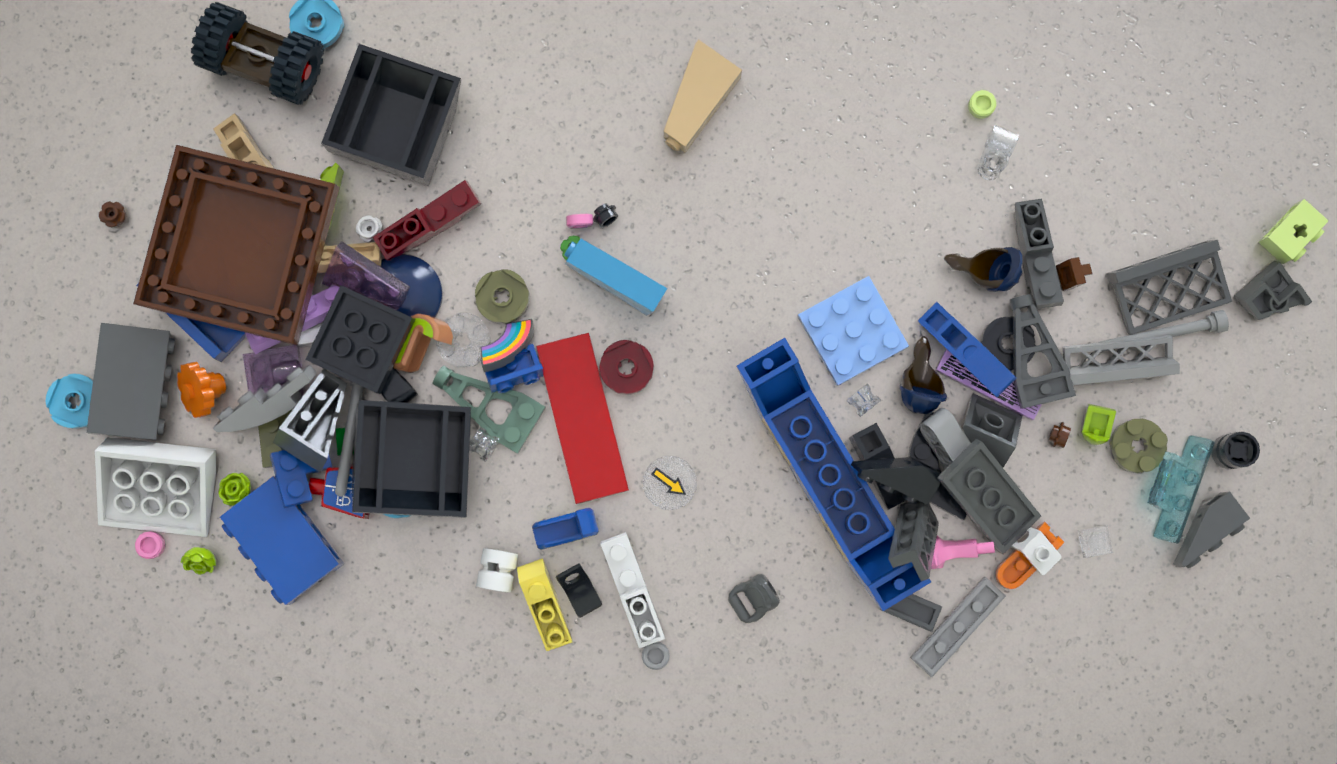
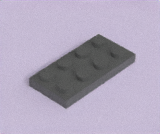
M975 439L937 477L990 542H994L995 549L1003 555L1041 517L1040 513L983 442Z

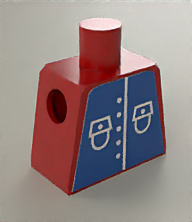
M339 467L327 468L325 479L310 478V492L314 495H322V507L354 517L369 519L370 513H352L353 467H350L347 491L342 497L337 496L335 493Z

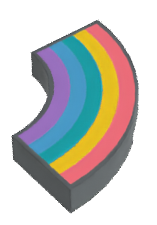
M532 319L506 323L503 334L496 341L480 347L483 372L493 371L511 363L522 349H526L529 346L534 333Z

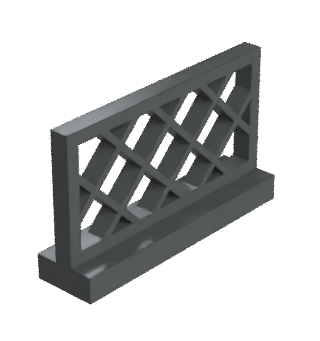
M1207 240L1106 273L1109 284L1113 283L1128 335L1232 302L1218 251L1221 250L1218 240ZM1211 258L1213 270L1208 277L1199 272L1198 269L1203 260ZM1194 263H1195V265L1193 266V268H1191V267L1188 266V265H1191V264H1194ZM1181 267L1190 272L1184 285L1172 279L1176 270ZM1169 272L1168 276L1163 275V273ZM1195 275L1207 281L1200 294L1189 288ZM1154 276L1165 280L1159 293L1147 288L1151 278ZM1144 280L1142 285L1137 283L1139 281ZM1170 283L1182 289L1175 302L1163 296ZM1132 284L1140 288L1133 302L1125 298L1123 286ZM1211 284L1220 288L1222 299L1213 301L1205 297ZM1144 291L1156 297L1150 311L1138 305ZM1186 292L1198 297L1194 307L1191 309L1180 305ZM1161 300L1173 306L1168 316L1164 318L1155 314ZM1135 309L1146 313L1147 316L1142 325L1134 327L1131 316ZM1152 317H1154L1155 319H1157V320H1155V321L1150 322V320L1152 319Z

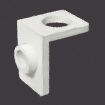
M1030 527L1024 534H1029L1028 538L1021 543H1018V540L1011 548L1022 552L1041 575H1045L1061 559V555L1041 531Z

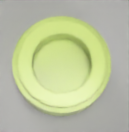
M986 90L975 92L968 102L970 113L979 119L989 117L996 108L994 95Z

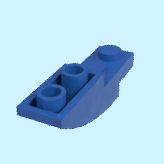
M938 302L918 320L930 334L996 397L1016 379L986 347Z

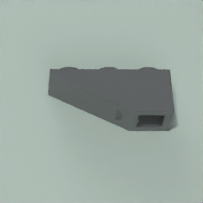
M1230 491L1220 492L1198 509L1173 563L1175 567L1191 568L1201 561L1200 555L1207 550L1212 552L1218 549L1223 544V538L1229 534L1234 536L1245 528L1243 524L1250 517Z

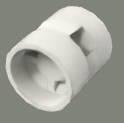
M483 548L480 563L484 568L478 572L476 587L511 593L514 580L511 571L516 569L518 554ZM497 564H499V571H495Z

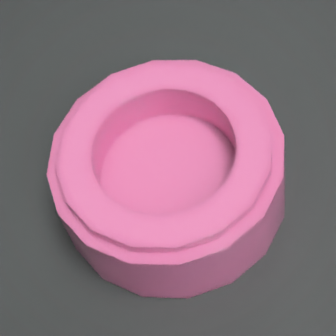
M574 214L566 216L567 227H591L593 225V215Z
M144 532L139 535L135 542L137 554L145 559L157 558L165 549L164 538L156 532Z

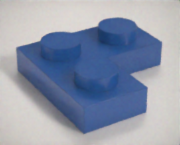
M285 450L271 453L270 459L283 507L287 508L311 502L312 495L306 475L319 471ZM329 454L322 471L332 468Z

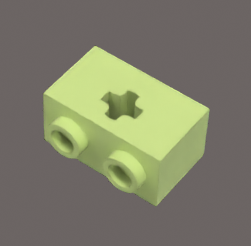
M1303 199L1294 204L1258 243L1281 264L1291 260L1296 262L1307 251L1304 247L1310 241L1313 243L1325 232L1322 228L1328 220Z

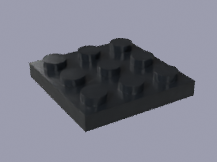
M341 285L305 360L375 393L381 394L416 319Z

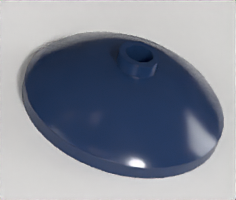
M401 254L390 260L382 259L381 268L370 269L367 273L361 291L362 295L410 317L416 314H423L435 318L441 308L443 299L442 284L435 270L424 260L407 254ZM397 287L403 288V293L400 296H396L394 293Z

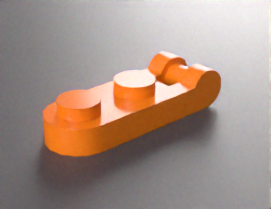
M1044 521L1036 529L1041 531L1054 548L1058 550L1064 541L1059 536H1055L1050 531L1051 527ZM1015 549L998 566L995 576L998 584L1003 588L1015 589L1021 586L1036 569L1022 552Z

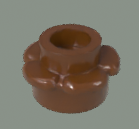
M106 202L102 205V210L99 212L100 221L105 223L107 227L119 226L126 219L124 206L119 202Z
M1061 422L1060 426L1054 425L1048 439L1053 441L1052 446L1064 448L1071 428L1065 426L1064 422Z

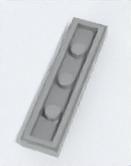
M983 577L910 658L930 677H933L1006 595L989 579Z

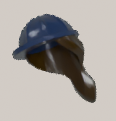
M1013 247L990 248L979 252L971 258L959 253L944 256V260L952 269L969 273L976 284L991 292L1010 290L1019 283L1023 273L1021 268L1022 254L1020 250Z
M922 336L914 346V361L904 371L899 389L901 390L902 401L910 411L928 414L937 409L941 402L947 400V394L945 393L942 379L929 364L931 355L930 343L927 337Z

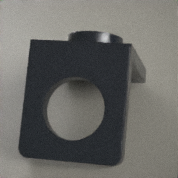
M580 563L556 576L557 581L564 589L579 618L602 606V602L589 576ZM579 573L573 580L565 581L568 576Z

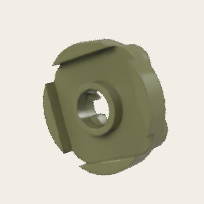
M508 269L491 271L485 274L479 280L475 289L478 310L487 320L493 323H511L519 319L529 305L530 293L525 281L520 275ZM504 290H507L509 292L507 295L509 300L507 302L503 301L501 304L495 301L498 299L495 297L496 292L502 293Z
M1142 418L1131 419L1120 424L1114 430L1110 439V450L1112 449V454L1115 457L1113 459L1116 464L1123 470L1131 473L1150 472L1163 462L1167 452L1168 438L1154 422ZM1141 439L1144 442L1145 449L1136 453L1133 450L1135 446L1132 447L1133 440L1139 441Z

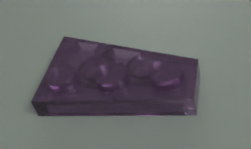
M340 242L336 246L321 283L328 287L332 284L339 287L342 285L394 310H398L403 305L410 286L344 242Z

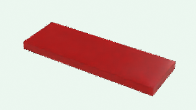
M589 333L536 346L540 363L543 367V375L575 503L579 504L629 491Z

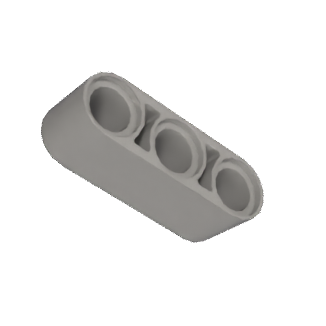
M939 408L919 426L922 435L944 469L971 444L954 416L945 408Z

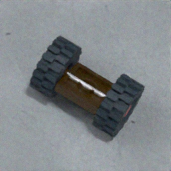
M219 2L211 3L210 8L204 10V16L200 17V24L196 26L194 31L196 35L192 38L194 46L191 48L193 64L221 76H225L229 72L269 87L273 96L302 105L303 101L308 99V94L311 95L313 86L317 82V76L320 75V65L323 64L322 56L324 55L323 43L295 31L290 32L288 37H284L248 23L246 20L247 16L243 11Z

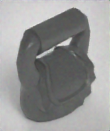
M758 574L749 581L736 585L728 597V601L737 616L745 623L758 621L767 611L775 609L780 603L779 596L774 587L763 574ZM744 592L745 596L749 599L753 609L756 611L752 616L746 610L737 593Z

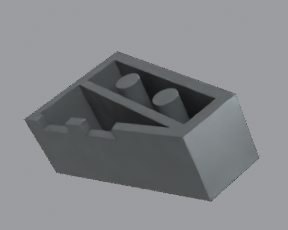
M323 369L279 427L273 443L321 473L328 458L347 383Z

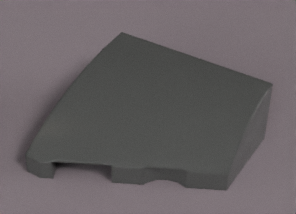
M1275 260L1234 295L1240 305L1257 320L1268 318L1276 312H1287L1289 308L1297 305L1307 306L1312 303L1303 287L1299 283L1294 282L1283 265Z

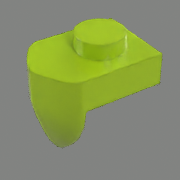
M1088 404L1081 430L1084 439L1092 445H1101L1108 442L1116 410Z

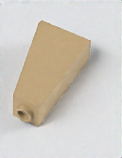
M699 39L695 43L664 128L666 145L677 152L679 149L684 153L687 152L741 79L742 69Z

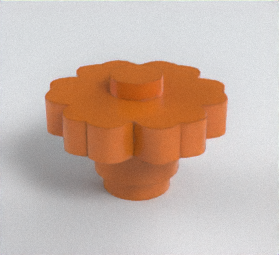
M198 362L181 365V372L177 373V386L181 392V401L187 412H191L194 418L210 415L211 408L214 407V399L219 398L221 394L226 392V383L220 373H207L204 367L200 368Z

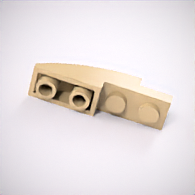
M235 113L213 128L222 143L220 144L229 158L273 168L270 161L263 156L240 117Z

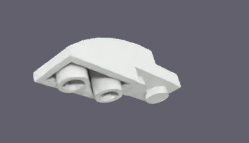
M625 532L601 541V547L638 647L642 648L665 639L627 533Z

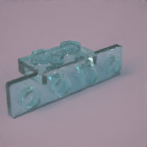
M1190 435L1182 457L1165 451L1147 503L1162 511L1154 532V537L1176 544L1180 542L1215 444L1211 439Z

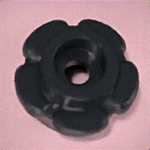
M607 203L599 206L594 211L593 221L598 223L601 228L612 224L618 218V214L615 211L616 206H609Z

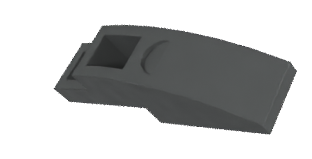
M1042 199L1015 202L1016 227L1019 249L1022 254L1023 272L1027 289L1030 288L1033 303L1036 309L1062 306L1064 299L1052 254L1054 245Z

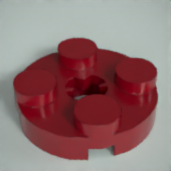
M620 340L606 348L601 357L599 371L603 382L608 388L617 394L631 395L643 390L651 381L654 364L652 356L645 346L631 340ZM628 360V363L630 361L633 362L635 367L631 369V374L625 375V372L622 374L619 371V368L622 367V361Z

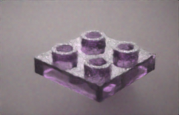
M297 345L264 350L256 355L254 352L243 354L248 391L250 390L253 394L260 388L266 393L277 383L282 386L289 381L286 377L297 367L302 369L300 350ZM305 386L298 390L302 396L306 393Z

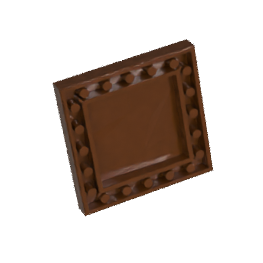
M176 145L133 304L298 346L340 187L335 183Z

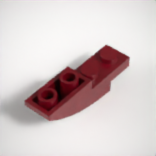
M464 180L423 208H416L375 235L373 239L385 259L390 260L423 244L460 222L462 216L481 205V202L469 182Z

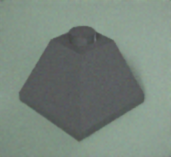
M973 393L970 397L962 429L970 443L975 439L982 441L999 464L1004 467L1016 448L1023 415Z

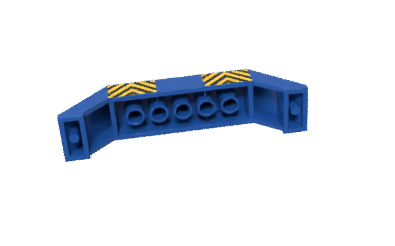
M784 337L736 366L762 422L844 560L881 611L888 609L930 584V578L924 581L920 580L912 562L892 567L888 558L895 529L867 482L857 476L859 472L851 466L854 460L813 394L799 364V360L786 338Z

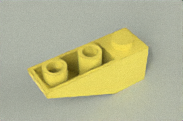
M543 558L517 567L519 584L546 651L572 643L570 632Z

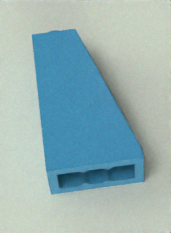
M580 239L577 244L572 241L564 254L568 258L565 265L646 316L655 310L668 289L583 239Z

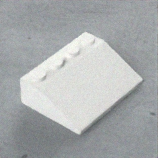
M107 437L95 450L98 525L201 537L208 536L216 479V449Z

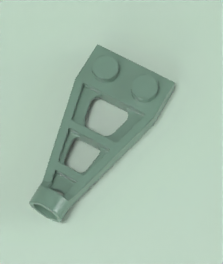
M444 365L440 368L432 383L436 387L443 389L460 406L471 407V417L495 441L517 454L546 408L544 405L518 391L510 390L505 393H498L496 391L491 393L488 382L454 373ZM452 377L453 383L450 386H446ZM468 386H473L485 392L486 395L479 407H473L464 400L463 393ZM492 399H501L512 405L510 414L501 425L495 424L486 414V407Z

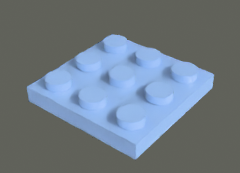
M869 276L798 314L800 322L837 386L909 347Z

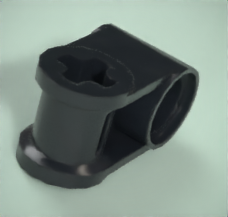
M392 368L381 394L387 402L408 403L418 393L396 369Z

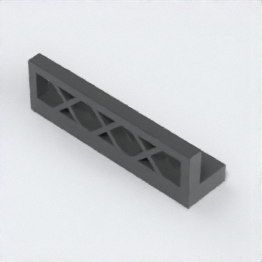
M918 501L917 504L906 502L900 505L888 558L893 568L912 562L921 581L927 580L930 577L939 526L930 503L927 505Z

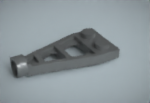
M1031 294L1010 299L1013 311V371L1016 377L1014 386L1020 409L1076 396L1073 382L1070 379L1069 368L1033 304ZM1027 307L1028 309L1027 312L1020 311V309ZM1033 325L1039 333L1041 344L1027 348L1024 345L1022 331L1024 327ZM1042 352L1046 355L1052 367L1049 374L1038 377H1031L1028 374L1027 359L1031 353Z

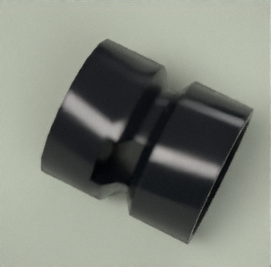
M1235 432L1218 437L1212 444L1211 454L1214 462L1221 468L1227 470L1237 469L1254 464L1259 458L1260 446L1256 438L1250 433Z

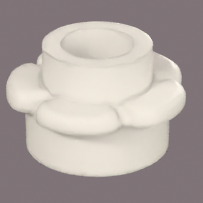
M370 215L364 216L358 221L356 232L363 241L370 242L375 235L382 231V223L378 218H373ZM369 226L372 227L371 231H367Z

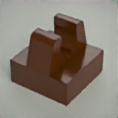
M1079 257L1068 259L1056 265L1063 291L1085 284V276L1093 274L1090 263L1081 265Z

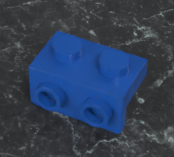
M530 344L526 349H522L511 363L499 369L484 372L491 393L496 391L498 393H505L512 390L515 385L521 383L530 385L539 381V377H543V367L539 362L533 344Z

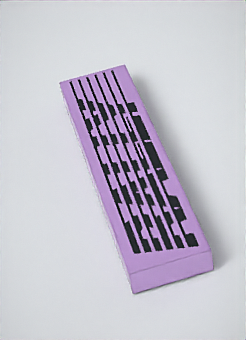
M947 349L935 369L936 372L1030 420L1035 419L1042 405L1020 409L1014 381L996 397Z

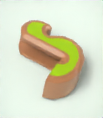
M423 314L411 316L416 320L393 368L409 373L418 371L431 338L452 345L453 335L447 323Z

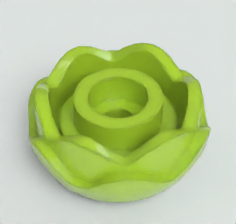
M230 473L220 481L218 494L224 504L234 506L251 493V482L243 473Z
M200 547L189 549L181 558L184 570H193L199 575L207 571L212 573L214 566L217 565L213 553L208 549Z

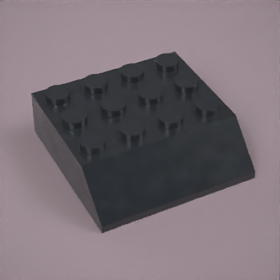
M359 44L321 144L330 153L429 186L456 113L461 78Z
M359 400L356 406L352 513L466 518L471 407Z

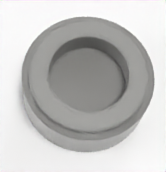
M655 642L645 646L642 652L643 663L652 670H659L665 667L669 661V650L666 645L661 642Z

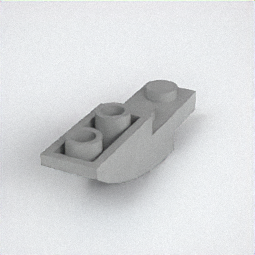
M310 364L303 370L297 367L286 377L289 381L282 386L277 383L266 393L262 388L254 394L249 390L237 400L239 403L237 407L232 409L229 406L217 416L219 421L213 429L216 432L245 430L260 426L284 415L301 400L303 396L298 390L308 384L317 372Z

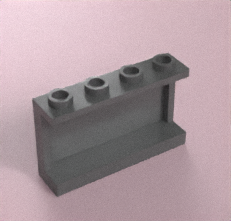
M101 323L86 433L150 439L157 441L158 435H163L165 419H160L161 408H167L168 392H163L165 381H170L172 365H167L168 354H174L175 338H170V331Z

